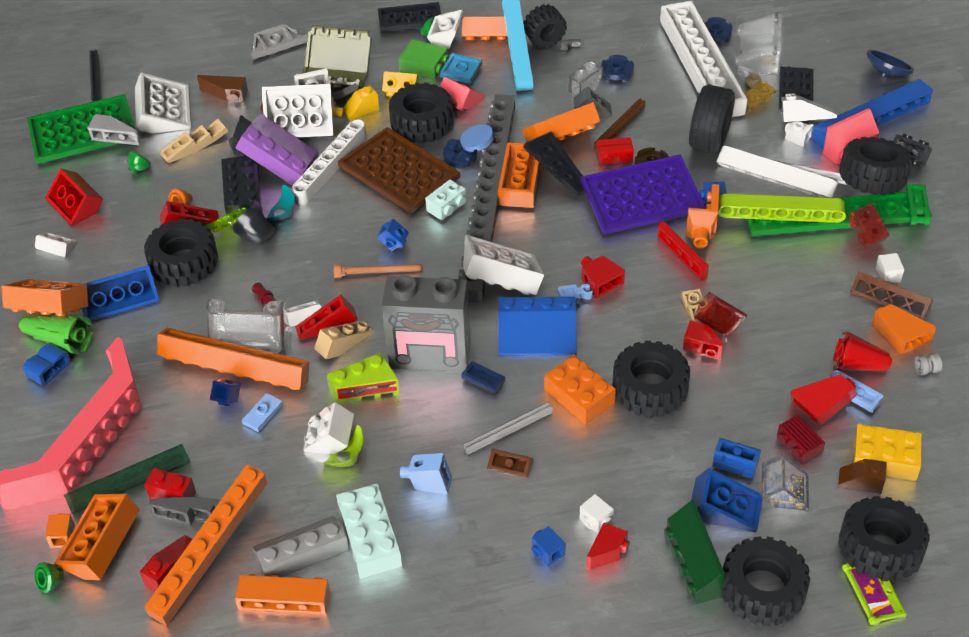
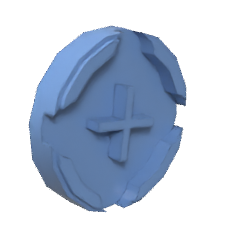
M478 124L464 131L460 137V143L466 151L474 152L476 149L480 151L493 142L494 132L489 125Z

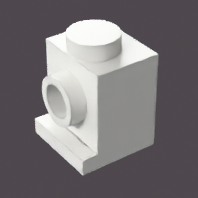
M800 121L788 122L785 127V139L804 147L812 138L814 124L807 125Z

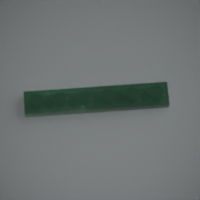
M180 444L64 494L71 513L74 514L86 509L94 494H120L145 483L153 468L171 472L191 462L183 445Z

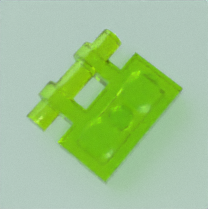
M236 209L206 226L215 234L224 229L223 227L234 224L247 209Z

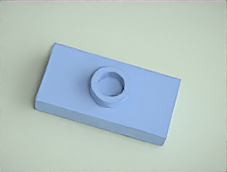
M266 393L242 419L243 425L260 432L283 406V401Z

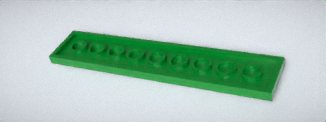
M897 192L894 194L887 193L886 195L841 197L840 199L845 202L846 218L838 223L746 219L751 237L910 222L906 192Z

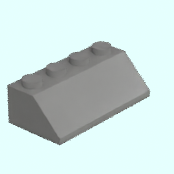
M335 516L253 546L263 575H276L279 577L349 551L346 535Z

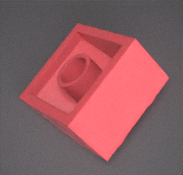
M446 77L443 78L440 85L450 94L455 104L454 107L461 111L464 108L471 110L485 97L484 94Z

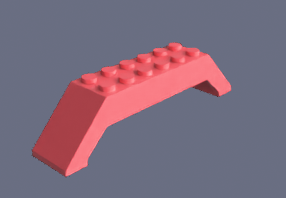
M117 337L106 350L113 370L112 375L40 460L11 470L4 468L0 473V504L3 509L9 510L69 495L78 486L84 475L91 470L97 459L104 454L110 443L116 439L119 432L127 426L132 416L139 411L141 402L121 338Z

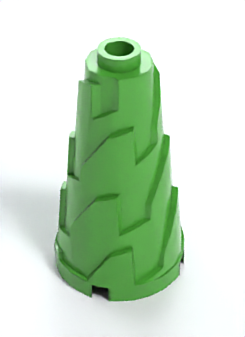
M39 314L38 316L26 315L19 321V328L22 333L33 336L34 339L52 343L72 354L85 352L93 338V331H89V326L93 327L90 319L85 316H49Z

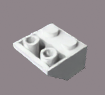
M335 402L329 407H325L318 414L313 415L308 421L309 427L304 438L303 451L306 453L336 454L346 448L349 442L354 414Z

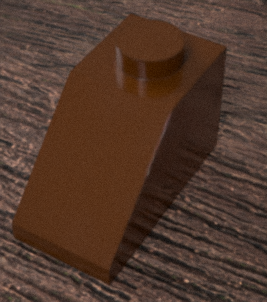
M863 459L841 467L839 470L838 487L881 494L886 480L887 462Z

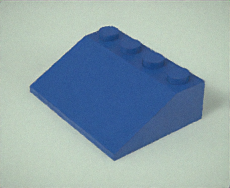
M499 297V356L577 355L575 297Z

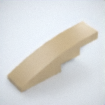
M217 119L207 128L201 125L190 135L185 131L159 153L167 163H171L200 151L229 131Z

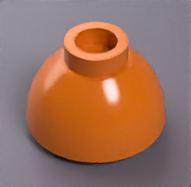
M173 189L169 193V202L190 205L193 201L192 195L182 189Z

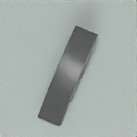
M171 497L150 500L148 504L153 516L191 525L194 519L206 521L220 500L200 497Z

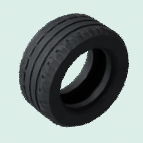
M710 84L702 87L695 104L690 125L689 145L693 149L714 154L721 151L728 135L734 109L735 93L732 89Z

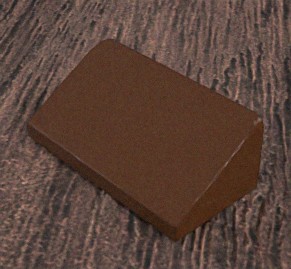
M492 448L487 469L528 478L534 459Z

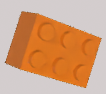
M574 354L544 375V390L585 425L615 404L616 388Z

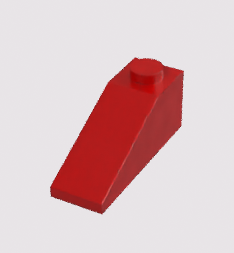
M166 201L160 214L161 224H167L171 220L178 221L179 219H193L207 227L216 226L220 223L217 210Z
M339 295L296 325L295 328L299 339L305 340L318 336L320 329L353 323L358 317L354 307L342 295Z
M184 535L150 558L139 571L146 587L153 591L157 590L190 544L192 538Z

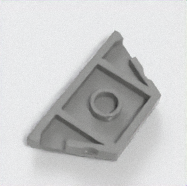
M285 24L254 33L252 45V59L254 60L306 43L308 35L305 34L303 36L299 34L298 30L290 28Z

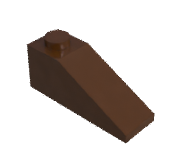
M197 76L200 90L227 102L244 103L248 92L246 77Z

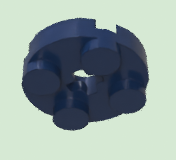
M711 17L704 23L715 42L725 43L732 35V24L730 22L729 24L726 23L724 18Z
M612 55L609 56L608 60L605 61L604 59L602 61L601 72L607 81H628L634 72V63L632 60L631 62L627 60L626 56Z
M451 139L443 149V159L445 162H449V165L452 167L464 168L468 166V163L476 161L477 149L474 152L466 151L462 147L460 140Z

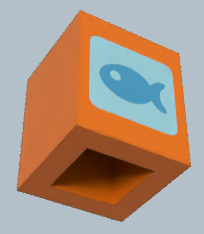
M59 513L48 516L45 538L51 549L63 548L72 534L75 523L71 514Z

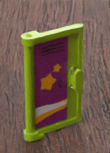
M848 563L842 566L868 617L870 625H877L880 621L907 615L890 581L886 582L881 581L879 578H875V580L868 578L869 575L858 573L856 571L857 568H852Z

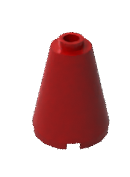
M845 331L842 333L845 336L843 339L839 338L833 360L837 361V365H833L835 370L885 372L887 369H890L892 365L890 353L850 332Z

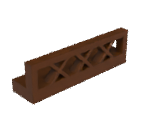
M860 271L850 290V293L884 306L890 305V303L885 302L886 300L890 299L891 304L894 305L892 298L898 295L902 296L907 304L898 308L924 320L929 307L931 308L934 301L931 298ZM859 281L868 283L870 290L863 293L856 291ZM880 288L886 290L888 297L882 300L877 299L874 293L875 290ZM920 303L925 306L921 315L913 313L910 305Z

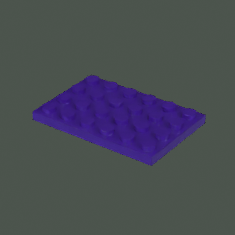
M681 154L581 176L580 179L603 235L688 216V208L706 209Z

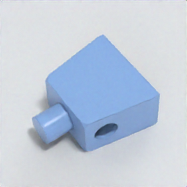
M444 453L412 456L410 466L402 465L400 467V477L410 478L414 489L448 494L452 475Z

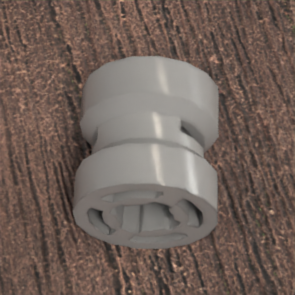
M931 353L926 357L924 355L916 356L915 368L920 376L927 375L929 372L938 373L942 370V361L938 353Z

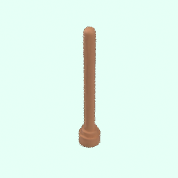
M334 264V279L342 278L346 274L422 271L423 266L421 264L345 267V265Z

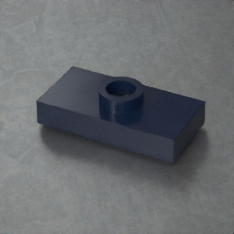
M474 361L461 373L462 379L493 394L505 382V376Z

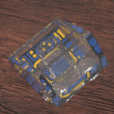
M783 454L763 462L761 473L762 499L775 508L809 510V474Z

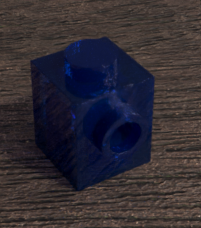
M228 379L213 380L210 400L216 401L222 406H230V404L238 402L241 383Z

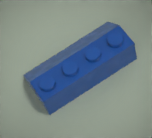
M149 265L85 283L87 284L88 307L81 309L83 315L89 318L90 321L160 301Z

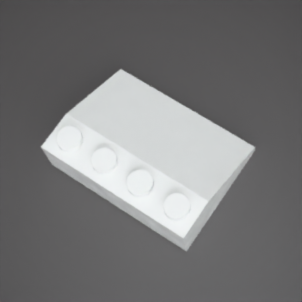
M140 73L135 85L136 130L153 134L190 129L188 85Z
M331 84L262 87L263 115L296 138L335 137Z
M470 235L465 236L463 269L468 278L473 280L482 279L491 285L496 283L508 290L517 289L526 295H530V293L537 294L544 274L535 254Z

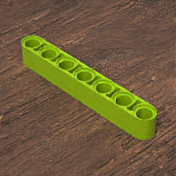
M722 194L719 196L718 214L724 218L832 223L842 222L846 218L845 202L840 198Z

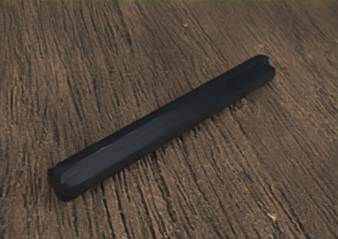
M97 50L89 52L92 102L101 100L99 54Z

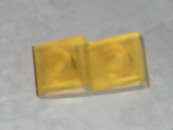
M765 81L755 85L745 93L747 98L746 106L751 110L755 109L762 101L765 103L777 92L776 89Z

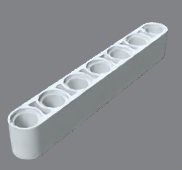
M362 120L351 121L293 184L292 189L297 204H307L340 168L338 161L359 147L366 139L365 124Z
M722 146L716 161L717 164L816 197L832 198L838 182L728 146Z

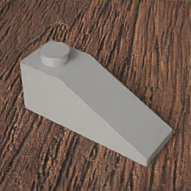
M95 114L88 126L91 140L140 145L137 130L112 116Z

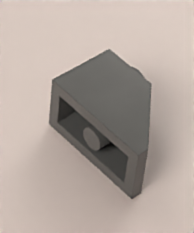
M586 87L574 97V109L594 102L599 117H610L612 115L611 104L590 87Z

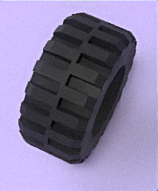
M425 82L424 84H409L405 88H400L389 101L391 128L412 143L427 141L429 143L433 142L434 139H440L442 135L445 136L449 132L454 122L453 101L450 94L436 84L430 85Z
M861 137L860 139L856 138L850 141L844 147L839 173L847 185H851L852 188L859 189L861 192H869L874 195L894 194L907 185L913 161L909 151L903 148L901 144H896L895 141H888L885 138Z
M193 219L171 220L167 224H161L158 229L155 228L152 231V235L149 234L144 244V253L152 276L157 281H162L163 284L168 286L171 284L173 287H178L179 285L185 287L191 283L196 284L199 280L207 278V274L212 273L218 262V252L213 233L203 223L196 222ZM181 250H191L183 255H172Z
M649 340L645 341V343H634L632 347L628 346L624 349V352L619 353L614 362L612 386L616 388L615 396L617 401L621 405L624 404L625 409L628 411L632 410L634 414L639 416L644 414L646 415L645 417H652V415L660 417L664 413L670 414L674 412V408L678 409L682 406V402L686 400L689 391L690 366L679 350H674L673 346L669 344L664 345L660 341L654 343ZM645 373H654L664 377L666 381L659 384H647L635 377Z
M874 496L872 499L867 497L861 499L860 502H855L846 511L838 544L844 559H847V563L852 568H857L856 571L858 573L869 575L868 578L874 580L879 578L881 581L886 582L889 579L898 581L902 580V577L905 579L912 576L920 568L930 540L927 524L923 522L922 516L919 513L916 514L915 509L911 506L907 507L904 505V502L900 500L898 502L894 501L890 497H885V499L880 498V496ZM869 533L888 535L899 544L882 543L872 538Z
M759 536L754 537L751 541L749 538L743 540L741 545L736 544L732 547V551L728 552L723 564L725 577L722 597L726 603L729 602L728 607L732 612H738V617L743 620L747 618L750 620L749 623L755 625L756 622L762 623V626H770V623L780 625L783 624L784 619L786 621L793 619L794 615L802 610L810 585V571L808 565L805 564L804 557L801 554H797V549L792 545L789 547L783 540H773L774 537L767 536V539H762ZM753 571H768L778 576L785 587L776 591H763L752 586L745 578V575Z

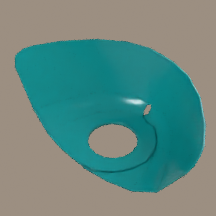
M287 185L282 186L281 197L266 218L268 222L284 220L292 215L295 198ZM282 209L285 211L280 215H274L276 210Z

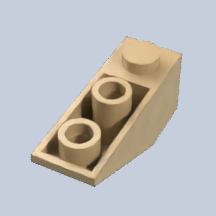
M363 320L320 329L314 349L325 359L338 357L372 335L375 330Z

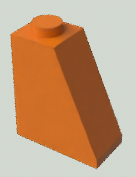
M892 304L875 310L872 324L900 355L931 342L936 330L934 325Z

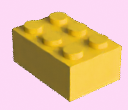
M857 424L853 438L852 463L863 459L887 462L886 477L916 481L921 468L922 433Z

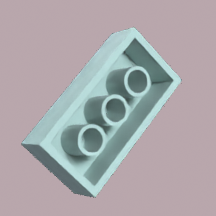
M378 484L336 495L338 509L360 579L402 567L400 550Z

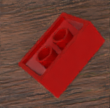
M61 168L45 197L73 226L95 215L103 201V198L77 172Z

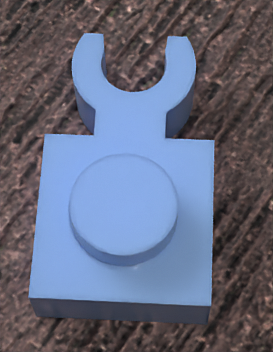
M576 284L557 287L559 297H575L576 303H580L581 298H592L590 284H583L579 288H577Z

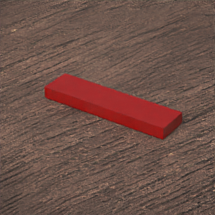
M665 222L659 223L658 238L701 281L707 279L709 265Z

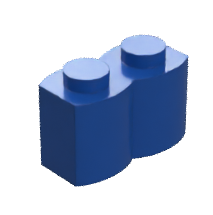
M48 343L39 350L37 355L32 356L25 362L23 370L27 377L43 386L68 366L70 358L67 351L52 343Z

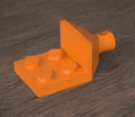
M712 184L711 191L707 193V202H710V204H706V209L688 208L686 237L694 238L693 244L698 248L706 247L708 239H715L719 205L718 184Z

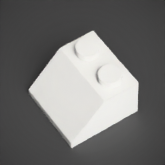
M462 9L435 16L427 36L431 44L446 47L447 49L450 48L463 15Z

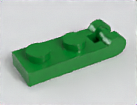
M907 184L906 195L910 225H917L919 223L929 226L931 216L926 186L922 184Z

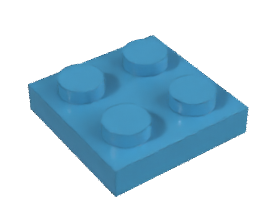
M452 53L440 71V77L471 84L482 66V59Z

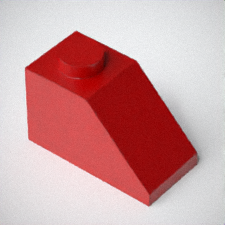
M603 523L587 555L586 568L591 570L619 561L622 553L626 554L630 545L628 531Z

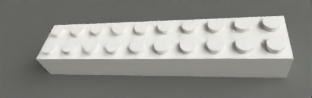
M692 1L661 6L660 22L697 92L700 93L702 87L707 84L732 89L735 93L732 117L745 115L747 98Z

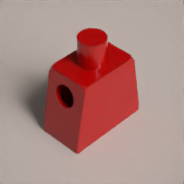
M589 256L582 259V281L585 284H590V291H592L596 299L624 284L625 270L605 256H600L594 260Z

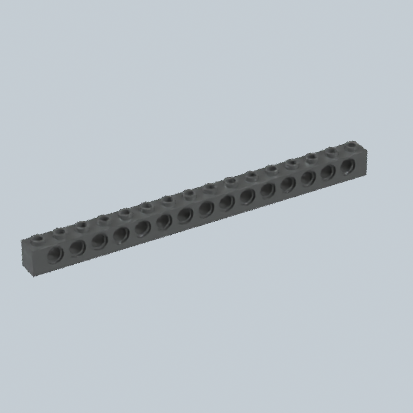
M495 94L494 101H491L490 110L492 112H489L488 121L490 123H487V125L492 128L494 139L488 147L482 150V156H484L480 157V167L482 168L478 169L479 181L476 180L475 185L477 193L473 195V203L475 205L471 206L472 217H469L468 223L470 230L466 232V235L493 242L499 207L498 187L507 142H510L515 113V95ZM464 256L461 259V267H463ZM460 269L459 279H467L468 303L482 304L486 282L482 279H470L465 275L464 269Z

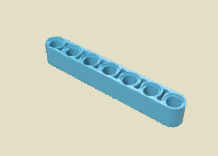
M502 0L516 91L533 90V78L520 1Z

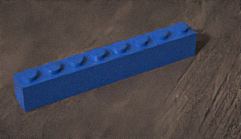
M921 79L910 82L838 115L837 118H832L815 125L812 140L824 149L827 128L868 108L871 110L878 127L930 103L933 89Z

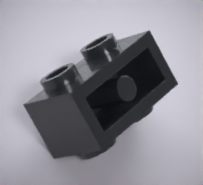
M904 133L902 136L896 134L893 141L896 144H901L903 148L909 151L912 156V164L920 166V164L926 165L932 152V148L929 146L930 143L919 140V142L914 141L912 136Z

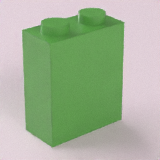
M412 40L399 57L400 71L435 80L449 58L447 48Z

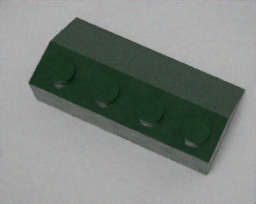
M690 501L667 519V527L664 528L666 540L672 544L671 551L674 559H678L680 575L686 579L688 595L692 596L695 604L721 598L725 573L694 501Z

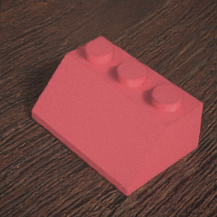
M869 108L827 128L823 154L836 165L841 163L844 147L850 141L856 138L860 139L861 137H879V130Z

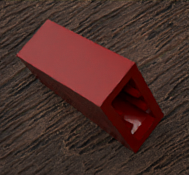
M839 374L794 389L790 392L792 402L821 427L856 397V385L851 379H846Z

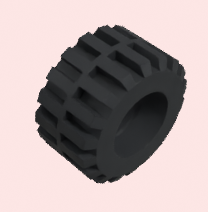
M542 4L540 7L537 6L534 10L529 11V15H526V20L523 21L524 31L531 43L537 48H551L552 45L558 44L557 42L563 39L562 36H565L567 23L556 7L550 4L546 6Z

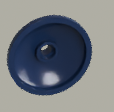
M876 50L867 51V58L872 66L879 70V74L888 78L889 75L902 77L911 75L914 72L912 66L896 57Z

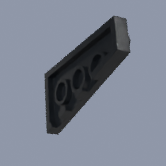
M552 132L524 144L523 148L575 197L585 192L580 182L583 175Z

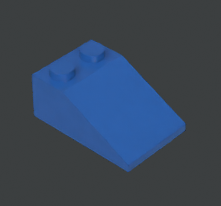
M710 468L696 477L691 501L695 502L702 521L750 532H756L758 529L763 494Z

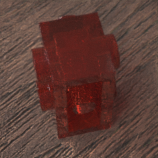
M873 203L853 211L848 217L849 225L852 229H855L857 239L865 249L886 240L890 236Z

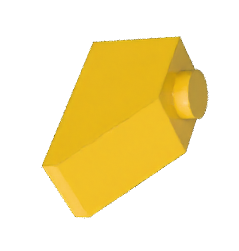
M370 85L356 90L343 108L344 115L349 121L379 110L378 94Z

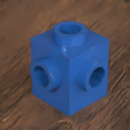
M391 219L382 225L376 238L393 251L398 247L402 248L406 244V237L409 232L395 219Z

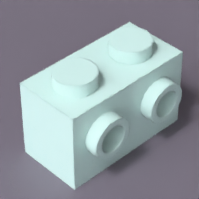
M448 180L425 198L426 211L440 220L445 219L465 204L466 189L454 181Z

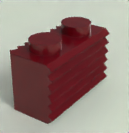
M798 415L793 416L792 419L790 418L778 427V441L788 447L793 457L799 459L802 464L823 453L825 442Z

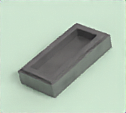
M355 83L335 93L332 97L334 101H337L358 90L359 87Z

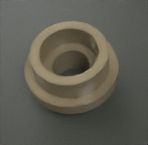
M749 73L745 78V84L751 88L758 87L762 83V79L757 73Z

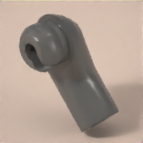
M581 39L561 41L559 44L560 50L566 52L568 47L581 48Z

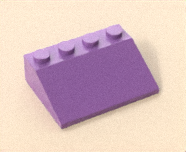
M262 114L250 124L235 147L292 186L303 175L318 153Z

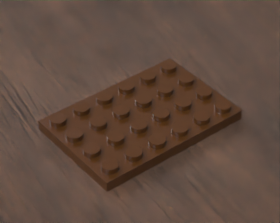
M388 127L338 161L340 168L411 214L426 203L425 198L448 180L455 182L460 178L458 170Z

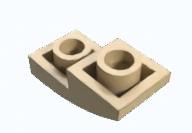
M700 289L681 292L680 296L690 321L698 323L712 321L707 303H704Z

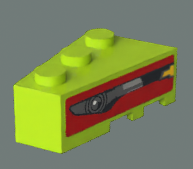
M381 352L327 374L329 390L337 403L362 400V397L372 395L376 398L381 397V394L392 392L393 395L399 394L398 379Z

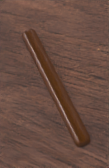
M638 99L597 140L613 139L645 107V100Z

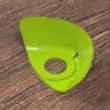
M359 425L356 426L353 436L349 439L348 446L336 454H331L323 464L334 467H349L357 462L363 445V432ZM342 451H347L350 453V458L347 461H340L337 458L338 454Z

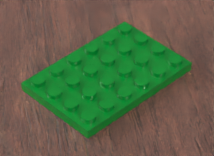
M126 94L27 117L37 164L121 144L91 140L88 126L94 115L98 114L112 116L135 129Z

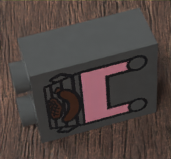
M408 275L387 276L381 306L390 368L463 372L468 366L471 345L467 279H452L449 277L423 278Z

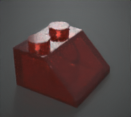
M709 291L700 301L694 318L727 337L747 318V314Z

